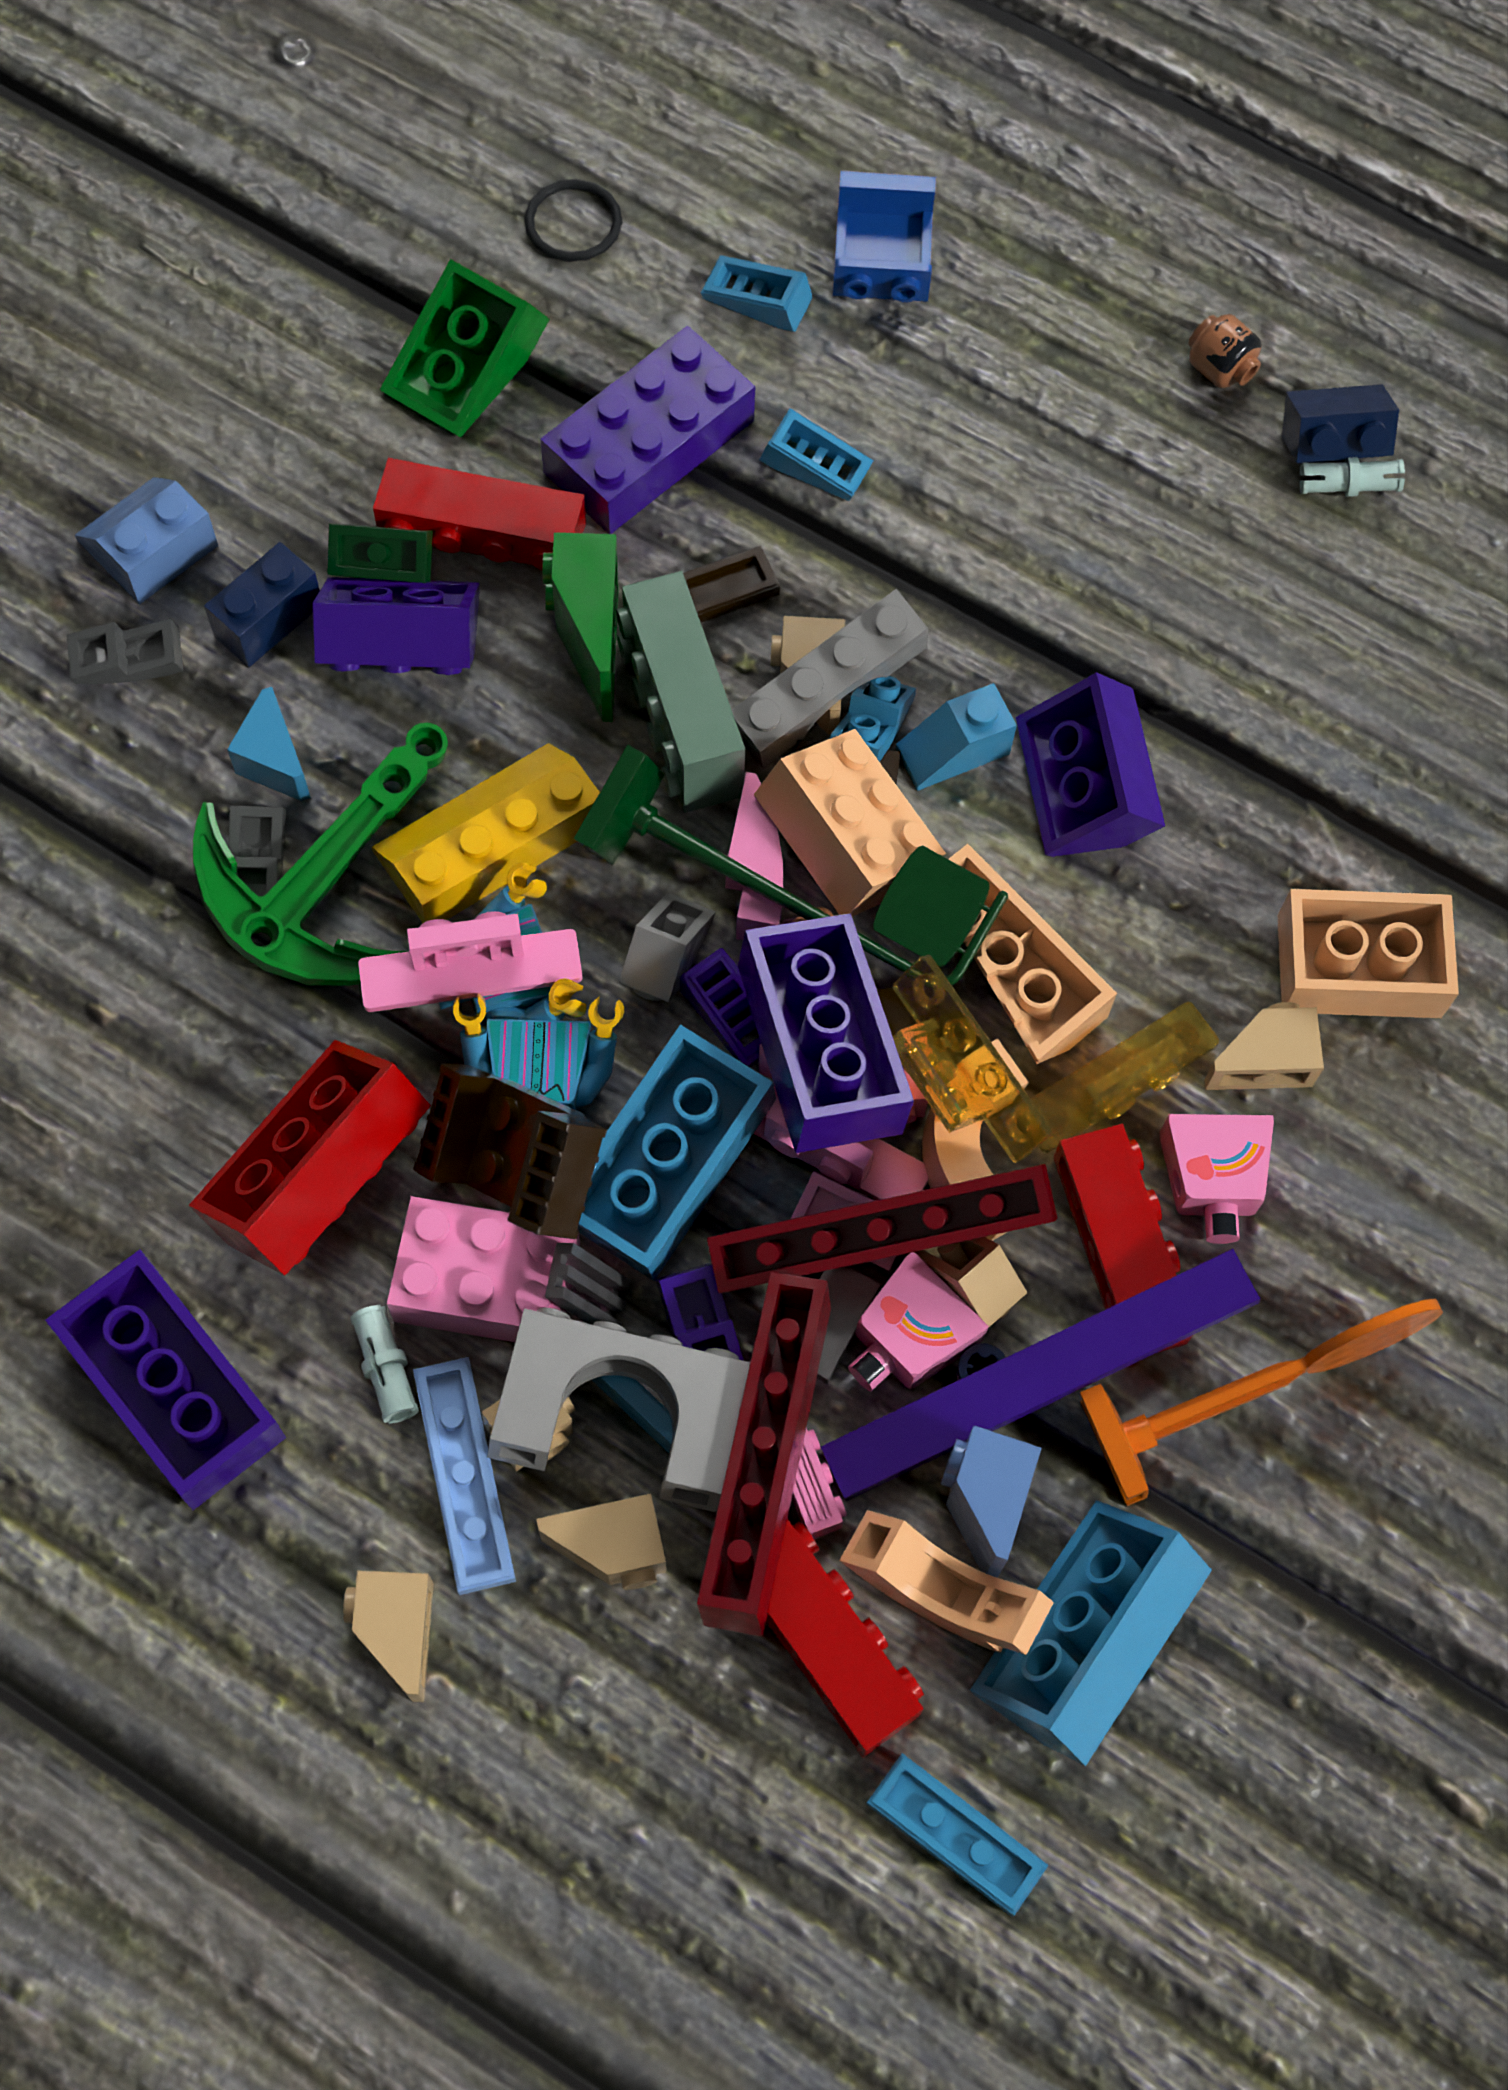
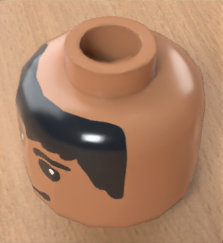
M1232 314L1221 315L1218 318L1215 315L1209 316L1195 329L1189 339L1188 345L1191 347L1189 360L1191 365L1220 389L1230 387L1236 382L1241 386L1245 385L1255 376L1261 366V362L1258 360L1262 347L1260 338Z

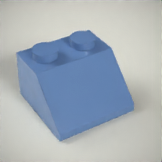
M157 477L150 479L75 534L77 541L139 605L218 547L208 512L177 481Z
M974 1425L967 1442L956 1439L943 1474L941 1485L951 1488L946 1506L979 1569L988 1575L998 1577L1010 1555L1041 1447Z

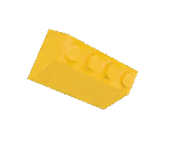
M547 743L372 846V851L422 923L435 919L447 920L506 885L509 870L517 863L538 866L576 843L577 841L573 838L600 792L575 757Z

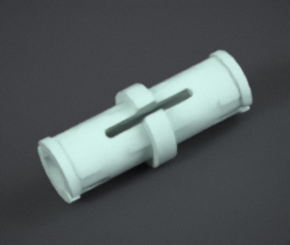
M1348 457L1345 462L1301 463L1300 475H1320L1321 478L1319 480H1299L1301 494L1344 492L1347 497L1358 496L1359 491L1402 492L1405 478H1384L1383 475L1405 473L1404 461L1397 459L1396 461L1359 462L1358 457Z
M373 1305L358 1310L352 1314L350 1320L352 1325H354L365 1359L361 1363L364 1377L372 1381L382 1412L383 1422L392 1424L407 1420L419 1412V1408L415 1403L404 1370L408 1361L405 1352L397 1348L387 1318L385 1306L381 1307V1305Z

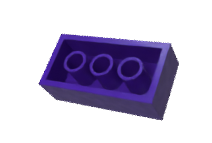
M687 325L540 439L543 473L562 491L584 494L586 513L608 534H612L754 421L756 386Z
M851 913L745 930L738 969L795 1153L903 1134L914 1099Z
M140 1249L45 1319L180 1497L192 1510L199 1507L286 1439L275 1419Z

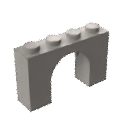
M544 1307L537 1309V1311L524 1308L490 1437L487 1458L545 1471L557 1419L567 1397L577 1387L597 1377L608 1375L630 1377L649 1386L659 1395L668 1409L672 1422V1442L659 1499L716 1512L720 1502L750 1362L739 1360L735 1353L724 1349L710 1348L704 1352L683 1347L679 1340L666 1335H652L646 1338L626 1333L625 1328L612 1322L597 1321L592 1325L571 1320L568 1314L554 1308Z

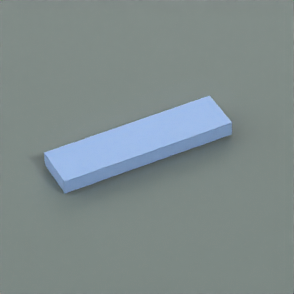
M469 1357L413 1369L458 1594L463 1595L516 1582L491 1459L487 1458L488 1444Z

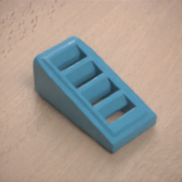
M722 255L719 256L701 291L702 298L773 327L792 332L797 330L812 300V292L806 273ZM732 275L737 277L732 289L726 288ZM753 283L752 289L747 293L746 290L749 284ZM771 290L772 292L770 296L766 297L765 295L767 291Z
M789 408L759 459L777 471L847 501L851 500L874 461ZM788 440L797 443L795 449L786 444ZM806 448L816 452L812 459L803 455ZM825 456L834 459L828 470L820 465ZM843 464L852 467L845 480L837 476Z

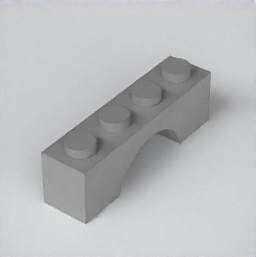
M897 588L732 709L744 745L762 768H765L796 745L797 740H803L814 723L848 693L870 680L888 677L927 648L928 627Z

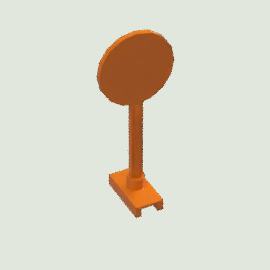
M1437 1299L1421 1300L1401 1306L1345 1330L1323 1342L1301 1359L1276 1363L1146 1418L1145 1414H1142L1122 1423L1116 1408L1101 1383L1081 1391L1080 1396L1082 1400H1080V1403L1127 1507L1148 1498L1149 1489L1137 1454L1158 1446L1157 1440L1281 1389L1303 1373L1324 1372L1374 1354L1420 1331L1441 1316L1443 1311Z

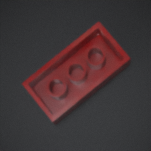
M334 1040L188 1206L230 1247L285 1276L293 1266L300 1263L306 1257L310 1246L328 1225L343 1214L347 1203L365 1182L379 1172L383 1161L402 1139L409 1136L416 1129L420 1118L431 1105L393 1062Z

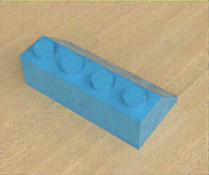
M1096 1500L1037 1588L1054 1603L1028 1653L1025 1655L1003 1648L1001 1653L995 1651L970 1691L1043 1745L1086 1766L1212 1569L1178 1531Z

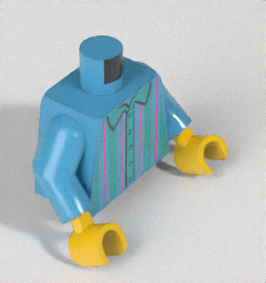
M517 863L507 875L508 886L504 887L478 915L494 911L503 912L506 915L518 914L521 936L542 933L532 903L525 905L524 899L525 897L540 898L547 891L546 882L534 879L527 886V879L530 874L536 871V866L527 863ZM563 978L556 981L552 987L483 996L486 1002V1015L480 1024L486 1027L487 1019L560 1021L563 1019L564 1013L572 1017H581L586 1012V1004L576 999H570L574 993L583 989V985ZM478 997L459 1000L460 1003L471 1000L475 1014L479 1013L481 1008L478 1004ZM455 1000L439 1002L440 1009L453 1006Z
M479 993L477 994L478 1004L481 1009L479 1013L472 1017L465 1016L460 1012L459 996L456 997L453 1005V1014L455 1019L464 1025V1030L460 1032L464 1065H470L494 1076L514 1081L576 1111H579V1107L591 1104L611 1077L617 1035L612 1032V1029L624 1015V1005L620 1000L616 1002L615 1017L611 1020L603 1019L599 1015L598 1005L600 1003V996H598L588 1009L590 1021L487 1019L486 1029L481 1027L480 1024L486 1015L484 997ZM591 1023L596 1027V1030H592Z

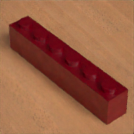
M1040 1164L707 1237L718 1293H724L766 1284L769 1282L771 1272L803 1276L1056 1221L1058 1217L1046 1164Z
M775 1272L770 1273L697 1600V1607L704 1626L763 1636L831 1312L828 1282L826 1280Z

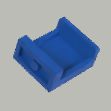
M840 171L833 296H844L852 299L875 298L891 299L900 302H928L932 275L931 244L936 177Z

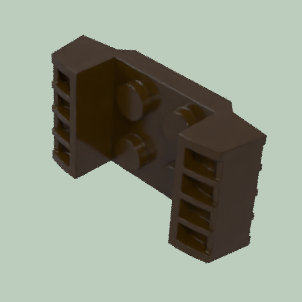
M441 1064L438 1084L433 1093L430 1113L427 1115L425 1132L420 1141L421 1146L413 1170L432 1182L467 1184L511 1207L507 1221L537 1235L577 1239L579 1232L577 1228L581 1214L585 1211L586 1206H584L588 1189L592 1186L591 1178L595 1164L599 1161L598 1153L602 1139L606 1136L607 1129L585 1118V1114L514 1081L494 1076L470 1065Z

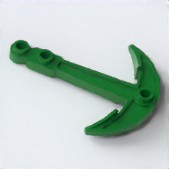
M425 722L413 726L407 733L405 746L393 748L362 784L360 795L264 896L256 895L237 876V862L221 836L215 818L213 803L203 802L196 820L193 837V869L203 906L226 941L244 958L263 970L306 985L352 986L361 984L358 964L361 958L409 952L374 949L343 939H337L333 947L302 930L301 926L384 821L394 818L426 781L428 769L438 766L443 761L448 746L445 732L433 723ZM423 744L428 745L433 749L434 754L431 756L420 755L416 751V747ZM389 781H395L402 786L403 790L399 793H390L384 788V784ZM263 932L268 934L272 941L267 946H257L251 938L254 934Z

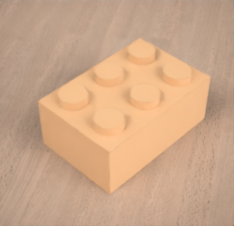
M856 729L781 758L753 794L839 915L851 913L853 917L881 904L897 873L917 847L923 845L941 856L946 854Z
M1290 889L1278 913L1281 1002H1293L1298 1004L1299 1008L1317 1007V1014L1442 1018L1459 995L1452 895Z

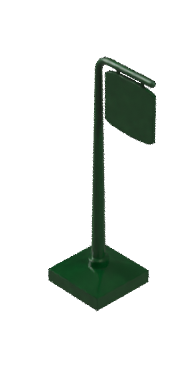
M630 745L626 746L573 838L595 856L613 865L634 832L640 836L649 834L806 920L831 917L660 817L658 809L650 805L665 774L646 754ZM922 845L917 847L909 856L891 883L877 911L873 928L874 931L938 967L945 966L958 952L962 954V957L955 969L945 977L933 976L861 933H857L863 951L926 985L935 988L949 987L957 983L965 974L1007 901L1008 893L1000 891L991 907L984 905L990 889L988 881ZM981 910L986 911L987 914L966 950L962 949L961 945L973 928Z

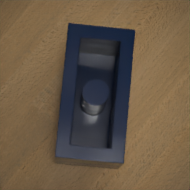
M1383 384L1286 391L1282 439L1296 463L1348 459V457L1394 456L1399 408Z
M279 542L207 602L204 608L214 637L249 668L313 613V601L320 589L316 573L283 543Z

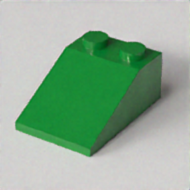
M450 259L384 380L380 391L461 438L525 365L550 319L530 303Z
M554 532L553 553H543V584H546L545 608L546 611H555L556 631L602 721L613 722L618 623L616 609H618L619 601L616 534Z

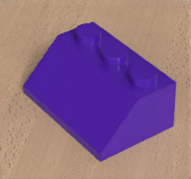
M328 577L313 601L315 663L329 664V668L335 671H354L359 669L360 665H378L381 671L387 673H404L410 671L411 667H432L433 673L454 675L461 673L462 668L470 669L476 648L480 582L431 581L419 583L368 578Z
M1096 672L1016 717L1045 855L1055 857L1121 848L1165 827L1133 688Z

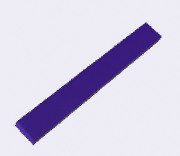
M1231 1249L821 1446V1449L844 1499L849 1501L951 1452L956 1439L967 1442L974 1425L990 1431L1001 1428L1259 1304L1260 1297L1234 1249Z

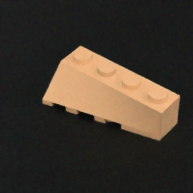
M967 843L948 860L989 882L990 889L984 905L991 907L1000 891L1008 893L1007 901L975 954L974 959L1036 1064H1039L1069 1051L1107 1019L1117 993ZM981 910L973 928L963 942L967 947L987 914L984 910Z

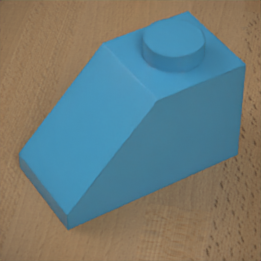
M992 683L945 702L896 744L895 749L900 751V759L916 790L919 791L1010 755L1017 725L998 689Z

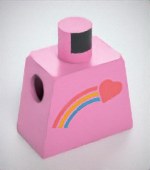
M1168 1115L1160 1131V1141L1176 1210L1181 1215L1205 1216L1207 1242L1228 1244L1238 1241L1240 1239L1238 1216L1255 1215L1264 1202L1274 1126L1273 1115Z
M911 1252L860 1317L855 1334L867 1349L848 1366V1369L853 1377L868 1391L875 1389L891 1372L905 1387L911 1390L958 1360L967 1348L980 1344L984 1340L989 1326L915 1252Z

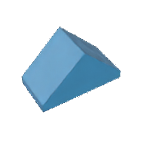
M273 688L262 689L227 749L235 774L297 800L309 799L311 797Z

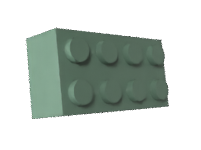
M679 571L622 586L623 607L616 609L617 622L621 635H617L618 647L624 665L632 664L636 678L632 679V687L637 704L640 709L647 707L651 722H647V731L652 748L655 753L660 751L663 753L666 766L662 767V772L665 774L663 779L668 795L670 797L678 795L684 813L741 798L744 785L745 747L683 572Z

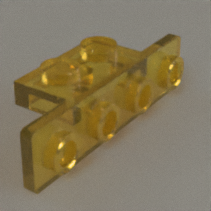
M930 955L919 957L893 984L894 991L917 1023L899 1030L893 1036L903 1069L910 1075L930 1104L933 1113L941 1120L949 1133L984 1120L1014 1163L1024 1160L1052 1135L1051 1127Z
M1185 1002L1019 1105L1016 1110V1116L1041 1151L1049 1153L1058 1147L1060 1140L1080 1134L1107 1116L1111 1120L1122 1115L1136 1103L1137 1097L1151 1088L1154 1092L1165 1088L1181 1074L1180 1070L1214 1050L1220 1040L1193 1003Z

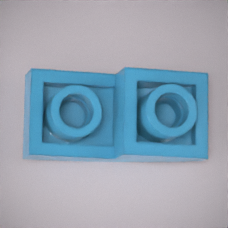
M892 676L875 678L857 687L851 694L848 714L830 734V739L856 729L880 762L903 724L915 698L916 688L901 684L898 679Z

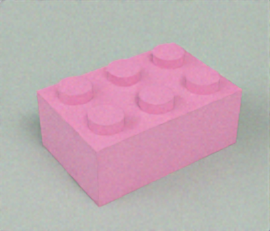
M411 1196L387 1300V1306L393 1321L515 1342L524 1308L537 1311L539 1308L546 1307L567 1312V1310L547 1299L545 1294L556 1243H574L580 1247L579 1232L577 1239L537 1235L507 1221L509 1212ZM563 1280L562 1287L571 1290L572 1285Z

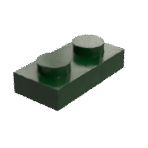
M330 523L327 575L419 583L431 582L433 531Z

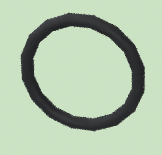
M580 179L561 180L542 188L529 201L524 215L526 234L535 248L551 258L567 262L589 260L605 253L617 240L623 224L620 206L612 194L596 183ZM578 189L591 192L605 201L612 214L613 223L610 232L601 243L587 250L569 252L553 248L544 242L535 230L534 216L538 206L548 196L559 191Z

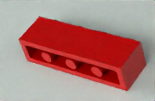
M393 458L387 459L373 505L376 526L433 531L432 546L447 553L462 551L483 555L495 562L514 561L533 565L540 570H543V553H553L554 532L584 533L586 525L584 494Z
M1123 1123L1060 1140L1053 1159L1105 1310L1177 1276L1176 1273L1180 1272V1260L1177 1250L1171 1240L1165 1241L1158 1223L1162 1220L1160 1202L1153 1189L1146 1190L1140 1171L1144 1170V1160L1140 1146L1135 1139H1128ZM1192 1336L1159 1352L1187 1345Z
M787 1519L766 1622L858 1753L864 1758L920 1716L924 1708L918 1700L924 1696V1693L914 1676L905 1666L896 1670L884 1654L883 1650L889 1647L877 1625L869 1617L861 1622L848 1604L854 1596L840 1574L835 1569L826 1573L815 1558L814 1554L819 1551V1547L807 1528L800 1521L792 1526Z

